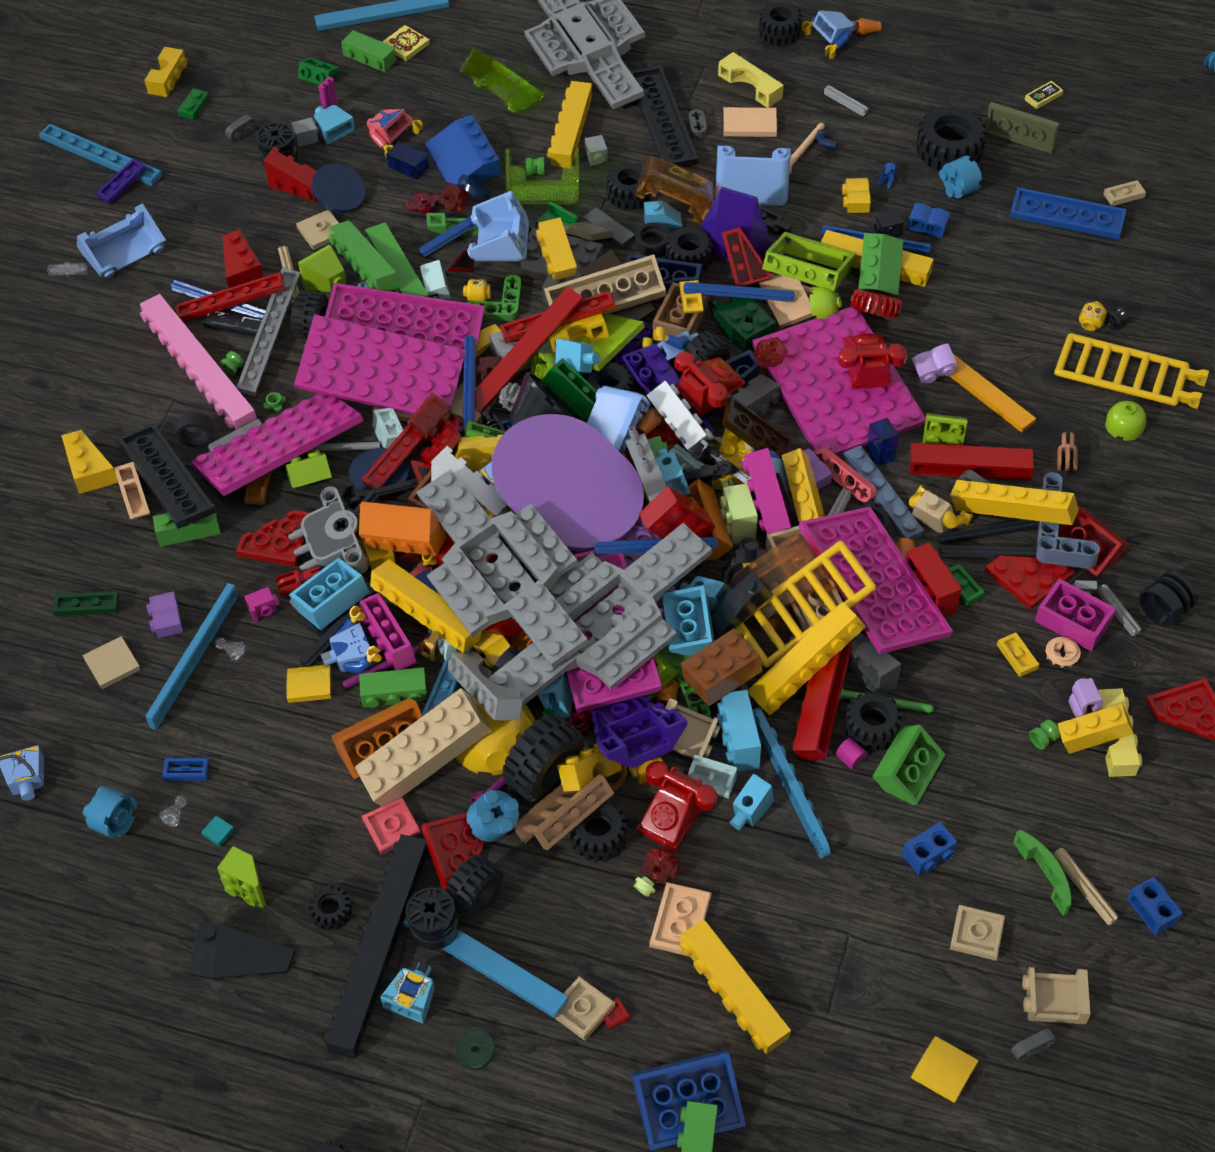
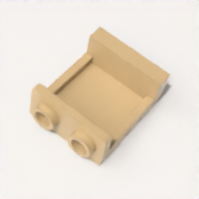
M669 698L665 709L671 710L673 708L677 710L688 723L672 751L691 759L694 758V755L708 758L712 746L709 745L711 738L717 737L721 727L717 725L719 718H709L677 705L678 701Z
M1029 967L1027 975H1023L1022 987L1027 990V997H1024L1023 1008L1024 1012H1028V1021L1087 1023L1090 1016L1087 970L1077 969L1075 975L1035 973L1034 967Z

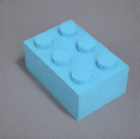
M338 557L289 595L297 611L318 629L322 630L370 592L362 575Z
M748 691L730 692L721 698V703H717L719 713L717 714V718H719L718 725L723 730V733H721L722 744L727 746L728 751L726 752L727 764L737 767V772L759 769L761 744Z

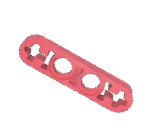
M821 448L814 451L819 460V455H823L822 459L824 461H820L829 468L832 473V479L846 490H851L852 495L858 500L867 502L876 497L875 486L829 449ZM834 464L839 466V474L834 471ZM849 475L854 478L855 483L853 486L848 481Z

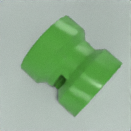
M538 157L537 159L526 158L527 176H532L533 174L545 175L544 157Z
M1048 719L1041 723L1039 728L1036 727L1029 732L1030 740L1041 750L1049 746L1050 741L1054 742L1061 736L1057 725Z

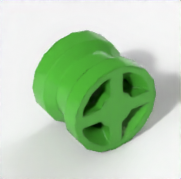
M230 351L226 355V359H222L219 365L226 374L234 376L237 373V369L244 365V361L240 355Z

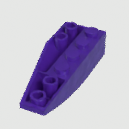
M656 343L622 356L623 361L637 383L647 394L664 381L669 385L674 384L677 386L679 384V377ZM690 408L689 411L694 415L695 412ZM704 415L699 417L703 422L700 424L704 430L708 428L713 434L714 431Z

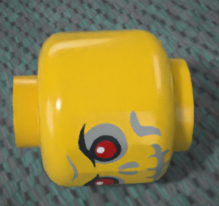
M470 279L468 284L463 287V296L467 297L468 302L490 300L491 285L484 279Z
M1099 302L1087 303L1083 306L1080 313L1079 322L1085 330L1095 331L1102 327L1107 311Z

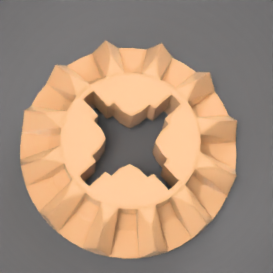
M1066 637L1053 638L1048 642L1045 650L1047 659H1050L1053 665H1060L1061 668L1064 666L1071 667L1074 663H1077L1081 654L1077 643ZM1062 647L1065 653L1064 657L1059 653Z

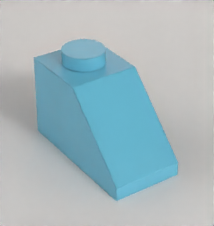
M664 201L644 202L645 224L660 223L668 229L682 227L681 213Z

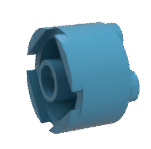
M963 156L949 162L939 171V176L943 180L948 197L961 198L980 189L981 172L975 161L971 162L968 159L970 158L969 156Z
M101 786L91 802L84 807L83 816L86 817V824L90 829L115 839L116 836L122 837L130 829L135 819L132 816L133 809L137 810V804L133 797L110 787Z
M498 790L487 791L471 804L467 811V823L470 824L473 830L471 832L478 839L486 842L502 838L518 822V802L505 792Z

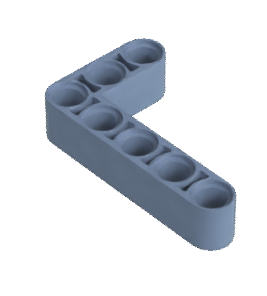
M1047 473L1044 476L1042 490L1062 492V477L1058 473ZM1039 521L1036 558L1038 561L1080 568H1093L1097 564L1100 547L1096 542L1058 537V523Z

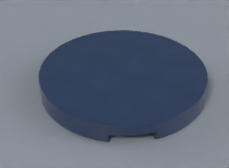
M340 164L322 166L315 172L311 182L313 196L322 204V207L335 213H349V211L360 207L366 193L362 178L351 168Z
M388 448L367 450L353 460L349 468L350 482L354 481L357 491L371 490L370 487L361 482L362 478ZM406 460L384 486L408 481L409 468Z

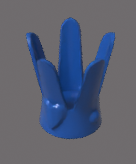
M886 163L884 169L876 176L878 177L882 174L878 181V186H881L889 178L887 188L891 187L894 177L898 172V167L894 163Z

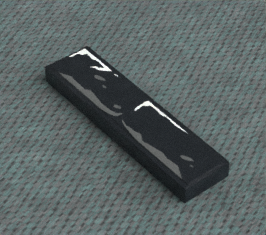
M216 311L207 314L203 324L206 328L256 337L262 319Z

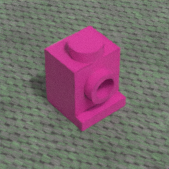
M268 587L244 596L254 623L259 622L258 618L276 612V606L280 605L276 594H271Z

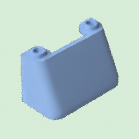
M718 146L715 198L721 187L756 196L760 205L782 206L786 204L788 200L791 149L778 148L773 151L772 158L735 157V150L732 147Z
M513 191L473 206L471 220L474 225L478 226L479 232L477 244L474 242L469 244L467 249L469 257L475 261L519 262L526 259L529 220Z
M143 203L134 208L135 213L132 215L127 214L126 219L96 234L93 231L90 233V236L86 232L77 236L78 249L100 277L110 278L122 268L152 253L157 254L164 250L163 246L166 244V239Z
M603 386L596 393V402L587 424L595 428L626 457L624 454L627 448L625 441L631 438L629 428L635 427L638 419H642V411L647 413L650 402L644 395Z

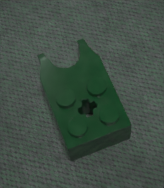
M730 297L732 301L730 303H721L713 299L709 300L708 308L714 316L716 324L743 353L748 350H754L752 340L775 333L776 321L753 299Z

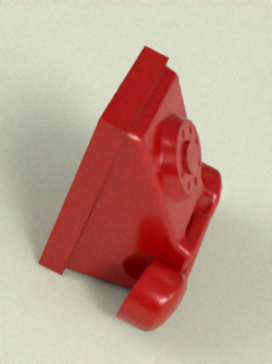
M863 333L857 336L844 337V348L839 352L838 364L843 368H848L851 389L890 387V364L902 367L906 363L907 350L900 344H892L887 349L882 335Z
M681 352L675 357V368L683 372L679 384L675 386L680 392L678 396L681 399L685 398L692 407L691 409L699 417L714 407H723L726 404L727 395H733L738 388L745 387V381L721 357L705 361L699 360L696 363L694 355L690 352Z
M654 761L646 768V781L652 786L660 787L644 817L636 827V832L676 852L702 810L709 811L716 807L717 792L712 786L703 785L701 779L695 780L681 773L675 766H672L670 771H668L666 763Z

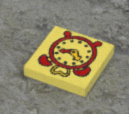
M406 25L382 41L395 47L396 56L405 61H408L430 44L428 38Z

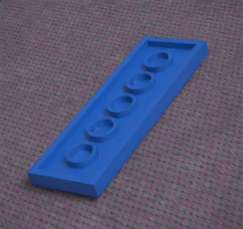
M1017 187L1010 218L1119 240L1126 209Z

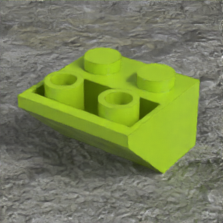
M927 413L922 443L963 445L967 418Z
M318 449L306 452V456H298L284 464L292 488L332 477L325 453L318 451Z
M232 846L217 868L224 885V890L233 897L237 895L243 898L251 906L257 905L264 908L266 905L252 855Z

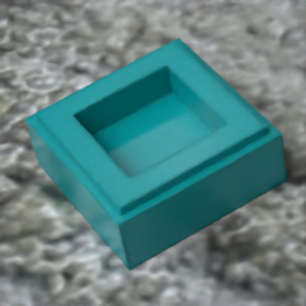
M215 816L201 833L205 838L220 847L233 833L234 828Z

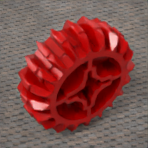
M856 289L851 296V307L863 312L897 318L902 310V301L900 299L885 294Z

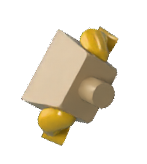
M922 485L909 499V505L914 508L912 513L914 518L938 533L946 532L963 524L969 525L973 514H968L964 510H961L959 516H955L950 503L932 494L930 490L924 489Z

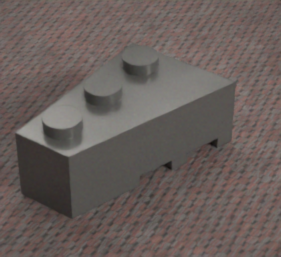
M760 374L749 381L746 388H738L736 390L737 393L733 395L734 398L757 415L764 416L768 408L779 401L780 385Z
M859 633L851 640L852 648L847 667L871 694H875V691L880 692V695L887 694L897 688L901 663L888 653L879 654L870 639Z

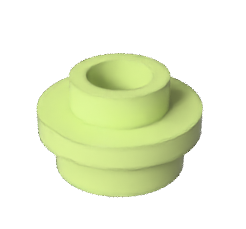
M645 876L642 879L639 877L635 879L634 887L647 897L651 893L654 894L656 890L653 886L655 884Z

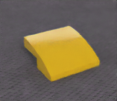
M330 664L326 666L319 665L287 669L288 703L331 699Z
M935 1036L911 1078L955 1103L979 1060Z

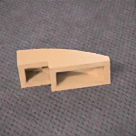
M131 462L114 467L130 520L150 515L134 463Z

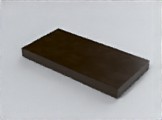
M610 249L581 269L580 273L586 276L622 264ZM648 301L610 314L641 321L653 313L655 309Z
M733 396L727 399L722 426L756 451L768 448L774 451L780 459H782V455L790 452V438Z

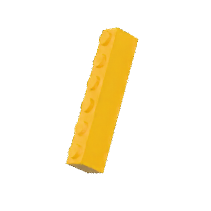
M571 81L570 87L566 89V100L563 99L562 102L563 111L559 112V123H556L555 135H552L551 139L552 147L548 148L547 158H550V166L572 168L592 100V83Z
M826 230L821 243L854 252L855 257L852 267L861 269L863 239ZM903 251L900 280L925 287L932 272L934 259Z
M957 480L950 494L956 511L964 510L970 513L1073 525L1079 510L1074 493Z
M390 559L371 571L370 586L375 591L417 619L422 625L438 632L440 637L462 653H465L481 641L482 631L472 637L438 593Z
M843 602L840 603L747 690L748 693L769 715L773 714L866 626Z
M704 919L681 934L680 949L686 956L689 955L692 958L698 973L706 976L711 990L714 993H719L725 1008L729 1012L733 1011L742 1030L749 1032L752 1036L751 1040L758 1050L762 1049L765 1054H768L789 1039L791 1032L789 1027Z

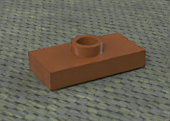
M271 471L247 484L244 497L245 504L265 505Z

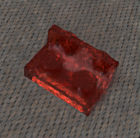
M432 392L410 417L408 424L423 435V440L427 442L430 437L433 439L439 431L438 427L442 423L446 424L451 417V406Z

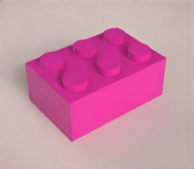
M1058 579L1038 607L1035 622L1063 637L1073 640L1078 645L1092 652L1112 623L1116 608Z

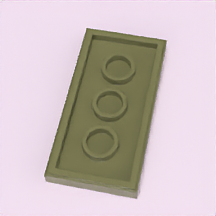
M993 102L990 103L986 121L987 134L1052 154L1059 128L1058 122Z

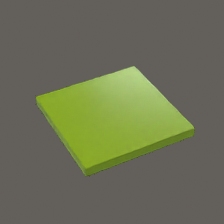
M607 314L603 318L608 330V338L593 343L587 338H579L575 341L593 346V352L599 354L598 364H592V369L600 371L644 328L642 321ZM549 342L540 348V352L553 354Z

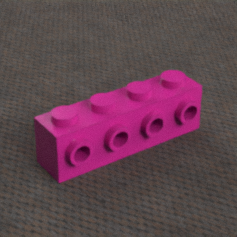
M765 448L745 454V460L741 462L744 472H749L750 480H747L750 492L754 491L756 499L753 500L756 512L760 511L762 519L758 520L761 531L771 534L791 528L769 449Z
M377 593L359 601L362 612L365 613L363 623L364 625H369L368 630L372 638H377L376 643L380 651H385L384 656L389 665L393 664L396 670H401L416 663L412 645L380 594Z

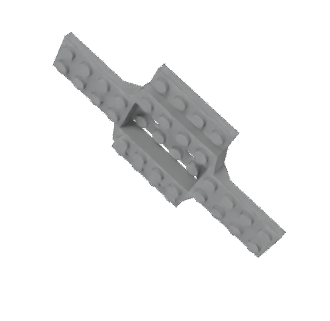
M537 0L549 18L540 25L524 31L552 76L567 71L569 75L587 72L612 109L644 96L643 89L620 57L631 49L630 43L644 38L645 32L622 0H594L589 2H581L579 0ZM564 26V28L566 29V31L568 32V34L571 36V38L573 39V41L575 42V44L578 46V48H579L580 51L582 52L581 55L579 54V52L577 51V49H576L575 46L572 44V42L570 41V39L568 38V36L565 34V32L563 31V29H562L561 27ZM589 38L595 39L593 42H587L586 40Z
M451 469L416 492L428 509H433L439 523L455 543L442 558L444 564L426 576L472 637L492 624L513 618L552 668L589 643L585 635L549 592L564 573L579 563L532 504L515 515L511 511L490 519ZM500 535L537 579L536 583L500 540ZM490 555H498L496 562H487V558ZM518 582L521 584L519 590L515 592L509 590L512 583Z
M682 523L625 570L606 561L602 562L593 553H590L579 564L561 576L549 590L569 617L575 620L619 585L618 589H615L611 595L599 602L596 607L583 615L575 623L582 633L589 632L592 634V638L588 640L589 643L554 668H552L538 648L532 643L491 675L488 680L515 691L523 699L522 706L564 672L577 667L597 676L609 689L613 690L677 638V632L662 619V614L656 603L666 590L710 556L712 549ZM616 606L625 608V611L620 615L612 612Z

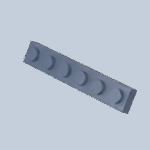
M861 445L843 452V459L846 463L875 486L877 494L874 501L879 508L886 512L889 521L902 538L911 540L923 536V528Z

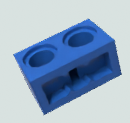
M938 822L905 843L902 856L916 873L920 875L925 871H932L940 861H947L955 854L957 841L943 824ZM936 843H942L944 846H938ZM917 854H923L926 857L922 858L919 857Z
M1155 877L1132 888L1127 898L1155 936L1177 925L1183 914L1179 904L1169 897L1164 885L1159 883ZM1145 894H1149V895H1151L1153 898H1149V897H1147ZM1160 912L1165 913L1168 917L1162 916Z

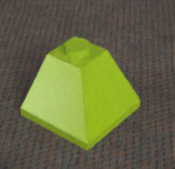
M330 245L298 262L303 289L306 291L332 292L334 283H347L345 271Z

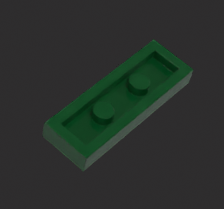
M118 591L55 594L53 614L54 616L118 613L119 594Z

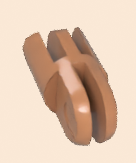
M1066 432L1062 433V445L1057 449L1058 471H1061L1062 458H1065V471H1069L1070 458H1073V471L1078 469V448L1074 445L1073 432H1070V444H1066Z

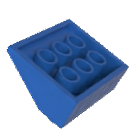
M474 115L457 119L425 143L428 152L451 191L465 187L464 184L460 186L458 183L462 174L468 175L479 182L501 176L500 159Z
M726 1050L631 1073L650 1150L678 1143L679 1132L684 1133L685 1122H680L682 1106L687 1107V1101L718 1106L714 1134L746 1126L730 1055Z

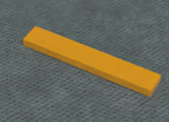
M953 354L958 369L952 375H949L952 379L1021 433L1036 422V418Z

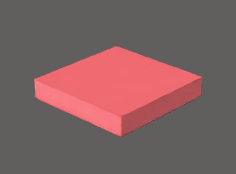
M403 797L362 816V820L381 855L393 849L395 841H399L401 834L417 838L422 836L421 830Z

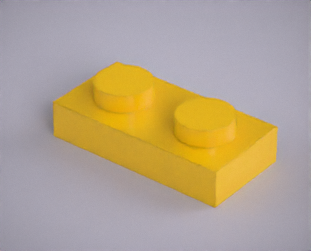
M1017 633L997 641L998 648L1019 677L1038 669L1039 663Z

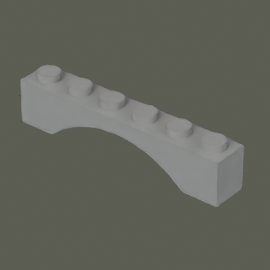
M452 651L451 659L448 661L449 672L494 720H520L523 699L515 691L495 684L482 675L484 659L477 652L462 653Z

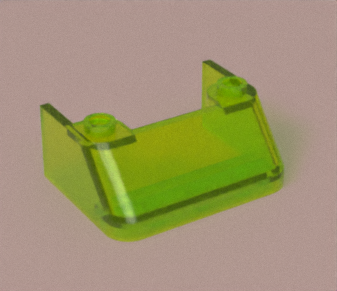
M474 47L459 70L462 74L473 79L474 85L480 89L485 87L504 100V104L515 114L517 112L521 113L534 105L544 95L542 91L504 64Z
M511 147L506 148V193L513 191L520 204H548L550 201L555 204H574L578 200L580 147L575 148V166H567L563 169L562 180H526V172L522 167L511 166Z

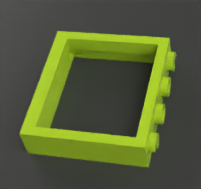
M784 232L766 251L762 269L835 291L851 271L855 253ZM786 238L791 239L790 244L786 243ZM787 253L806 260L836 268L837 271L817 266L798 259H794L783 254ZM829 274L835 275L834 278H829Z

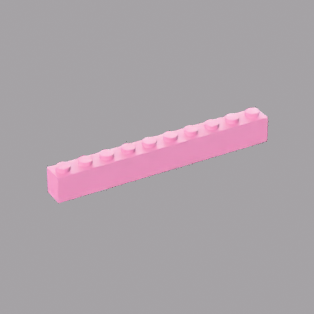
M158 294L140 303L142 310L140 315L143 321L149 323V327L154 334H158L162 345H167L170 355L172 357L175 356L179 366L186 369L190 380H195L198 390L200 392L203 391L207 401L215 405L216 412L219 416L223 415L227 426L237 430L256 420L255 410L164 298Z

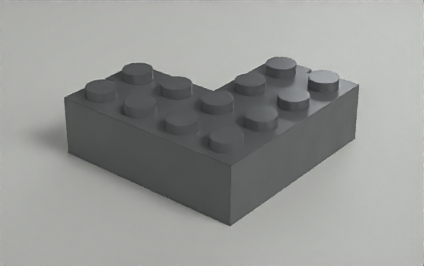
M533 227L528 236L527 257L521 261V269L548 275L542 287L543 303L548 304L544 289L583 277L580 270L603 255V244L567 236L577 266L576 276L554 281L552 275L548 273L546 260L543 258L537 241L536 230L538 228Z

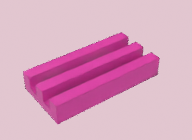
M328 77L318 86L321 106L325 109L332 105L338 106L334 78Z

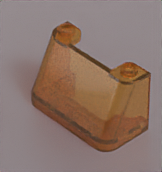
M651 156L646 160L635 196L643 199L646 194H652L651 196L655 197L657 192H661L690 205L688 212L694 213L693 221L702 224L714 201L712 181L656 156Z
M795 534L750 563L749 566L769 590L772 591L817 558V555L803 535ZM823 564L812 571L827 593L835 586L834 581ZM806 577L795 584L803 596L813 590L817 593ZM789 590L778 596L785 608L796 602ZM770 602L760 610L771 626L775 628L779 624L780 616Z

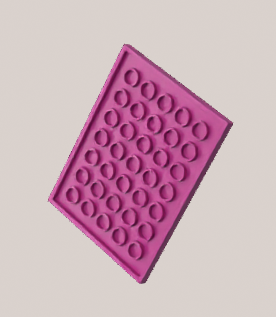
M853 307L837 311L836 314L830 315L827 319L816 318L752 340L754 350L771 379L780 385V394L812 450L827 448L837 456L860 445L865 447L924 426L926 417L900 375L891 364L890 387L851 389L848 368H843L838 364L839 352L844 348V337L857 336L863 333L873 334L860 311ZM820 454V455H819V456H820V460L824 461V460L822 459V456H823V455Z

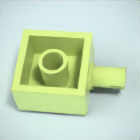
M729 478L730 484L728 485L727 479L723 480L721 483L723 496H720L722 509L720 510L732 544L740 543L745 538L756 540L758 515L748 484L734 485V480Z

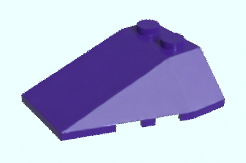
M721 187L702 223V229L712 238V256L729 260L721 232L740 227L760 259L765 260L766 251L772 246V240L768 237V228L763 222V213L756 196Z
M645 696L592 709L598 749L607 759L630 768L640 766L649 760L659 758L672 751L688 724L687 720L677 710L673 708L667 710L659 702L653 704Z

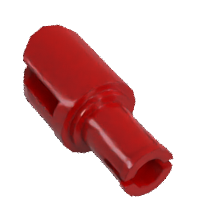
M320 566L303 572L297 569L275 577L280 596L292 593L320 572Z

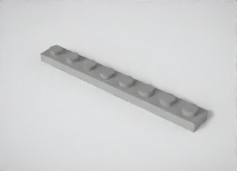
M286 268L281 269L285 290L271 295L236 387L240 393L256 396L300 279V272Z

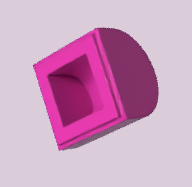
M852 738L846 739L836 752V756L850 769L857 766L868 755V752Z

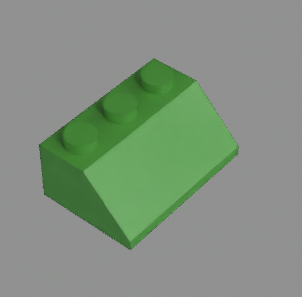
M864 233L859 289L888 296H898L904 242L902 239L885 234Z
M921 725L903 726L900 728L872 777L885 792L912 805H917L946 754Z

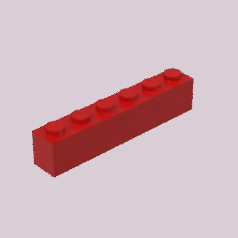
M911 443L909 453V474L960 477L966 470H972L982 478L1031 481L1034 469L1033 449Z
M851 641L807 682V691L802 702V712L797 723L798 729L793 741V751L802 760H826L852 648Z

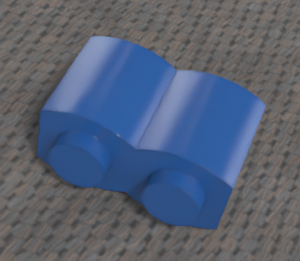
M916 203L909 217L907 228L915 232H925L930 236L941 238L949 223L950 212L940 208H932L926 204Z

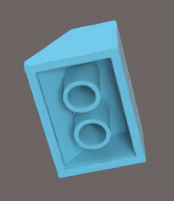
M704 585L662 594L665 622L677 632V638L669 643L670 652L692 656L714 642L709 600Z

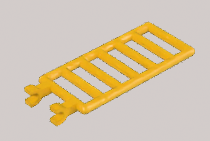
M1070 333L1067 335L1054 374L1059 377L1171 406H1176L1178 402H1183L1192 408L1198 409L1202 393H1189L1182 391L1186 379L1195 381L1196 384L1205 387L1209 371L1189 369V363ZM1073 342L1085 344L1075 372L1063 370ZM1092 346L1104 349L1094 377L1083 375ZM1111 351L1123 354L1113 382L1102 380ZM1130 356L1142 359L1133 387L1121 385ZM1149 361L1161 364L1152 392L1141 390ZM1169 366L1180 368L1172 397L1160 395Z
M838 541L771 591L774 595L749 616H755L778 651L767 658L743 622L734 629L760 655L761 664L764 668H769L784 657L826 617L824 616L819 619L795 585L798 581L806 577L830 610V613L837 607L812 572L822 564L825 566L848 598L843 603L849 609L876 589L875 583L843 541ZM839 551L865 585L856 594L830 560ZM786 590L790 591L813 624L804 632L801 631L778 598ZM770 602L795 636L786 645L760 610Z

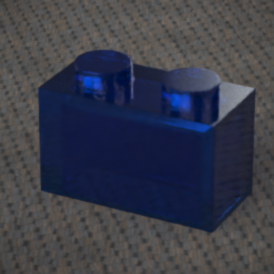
M399 141L386 153L389 168L416 180L429 168L427 153Z
M888 417L869 425L866 449L877 466L892 462L896 456L899 434Z

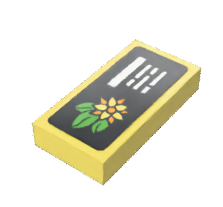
M1050 81L1027 94L1025 101L1038 109L1063 94V90Z

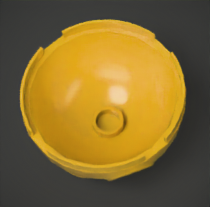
M475 700L492 730L455 758L461 765L472 772L478 773L480 771L492 773V775H500L503 773V765H505V759L509 755L510 749L516 744V740L524 734V731L533 725L535 720L526 705L521 707L520 720H494Z

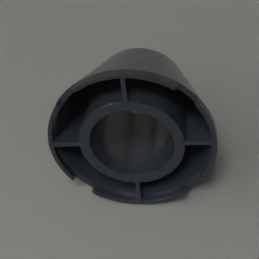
M531 372L525 374L508 418L512 426L527 418L545 414L566 415L583 421L540 378Z

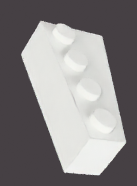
M664 381L651 391L647 397L664 417L667 424L675 431L676 436L681 440L685 448L691 454L693 452H701L705 446L700 443L701 440L713 439V434L708 428L704 430L701 427L702 420L696 413L694 415L691 414L689 409L692 407L685 398L681 400L678 397L680 392L675 385H669Z
M448 446L431 461V482L451 469L484 511L486 509L492 511V518L511 512V508L500 497L495 486L492 483L487 485L478 471L473 473L467 468V462L464 459L454 457L451 454L453 450Z

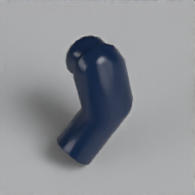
M819 129L816 135L819 145L827 149L836 150L838 142L828 140L826 137L827 131Z

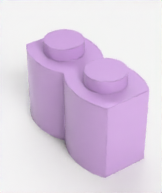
M949 344L940 345L931 351L920 353L912 358L921 383H932L939 376L952 375L958 369Z
M1082 678L1075 682L1072 688L1073 693L1068 700L1075 718L1099 711L1103 706V700L1093 679Z

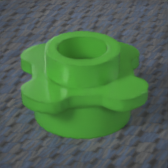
M272 392L266 396V403L263 406L266 410L281 411L282 404L286 401V398L277 392Z

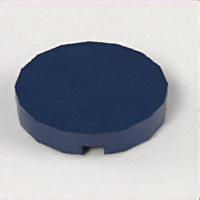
M462 174L458 183L460 186L464 184V189L478 199L483 200L485 198V201L489 200L492 193L485 185L468 175Z

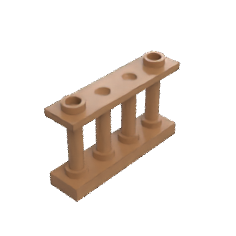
M597 775L580 791L564 792L561 783L523 815L513 829L524 844L536 836L543 849L549 850L610 798L614 792L603 775Z

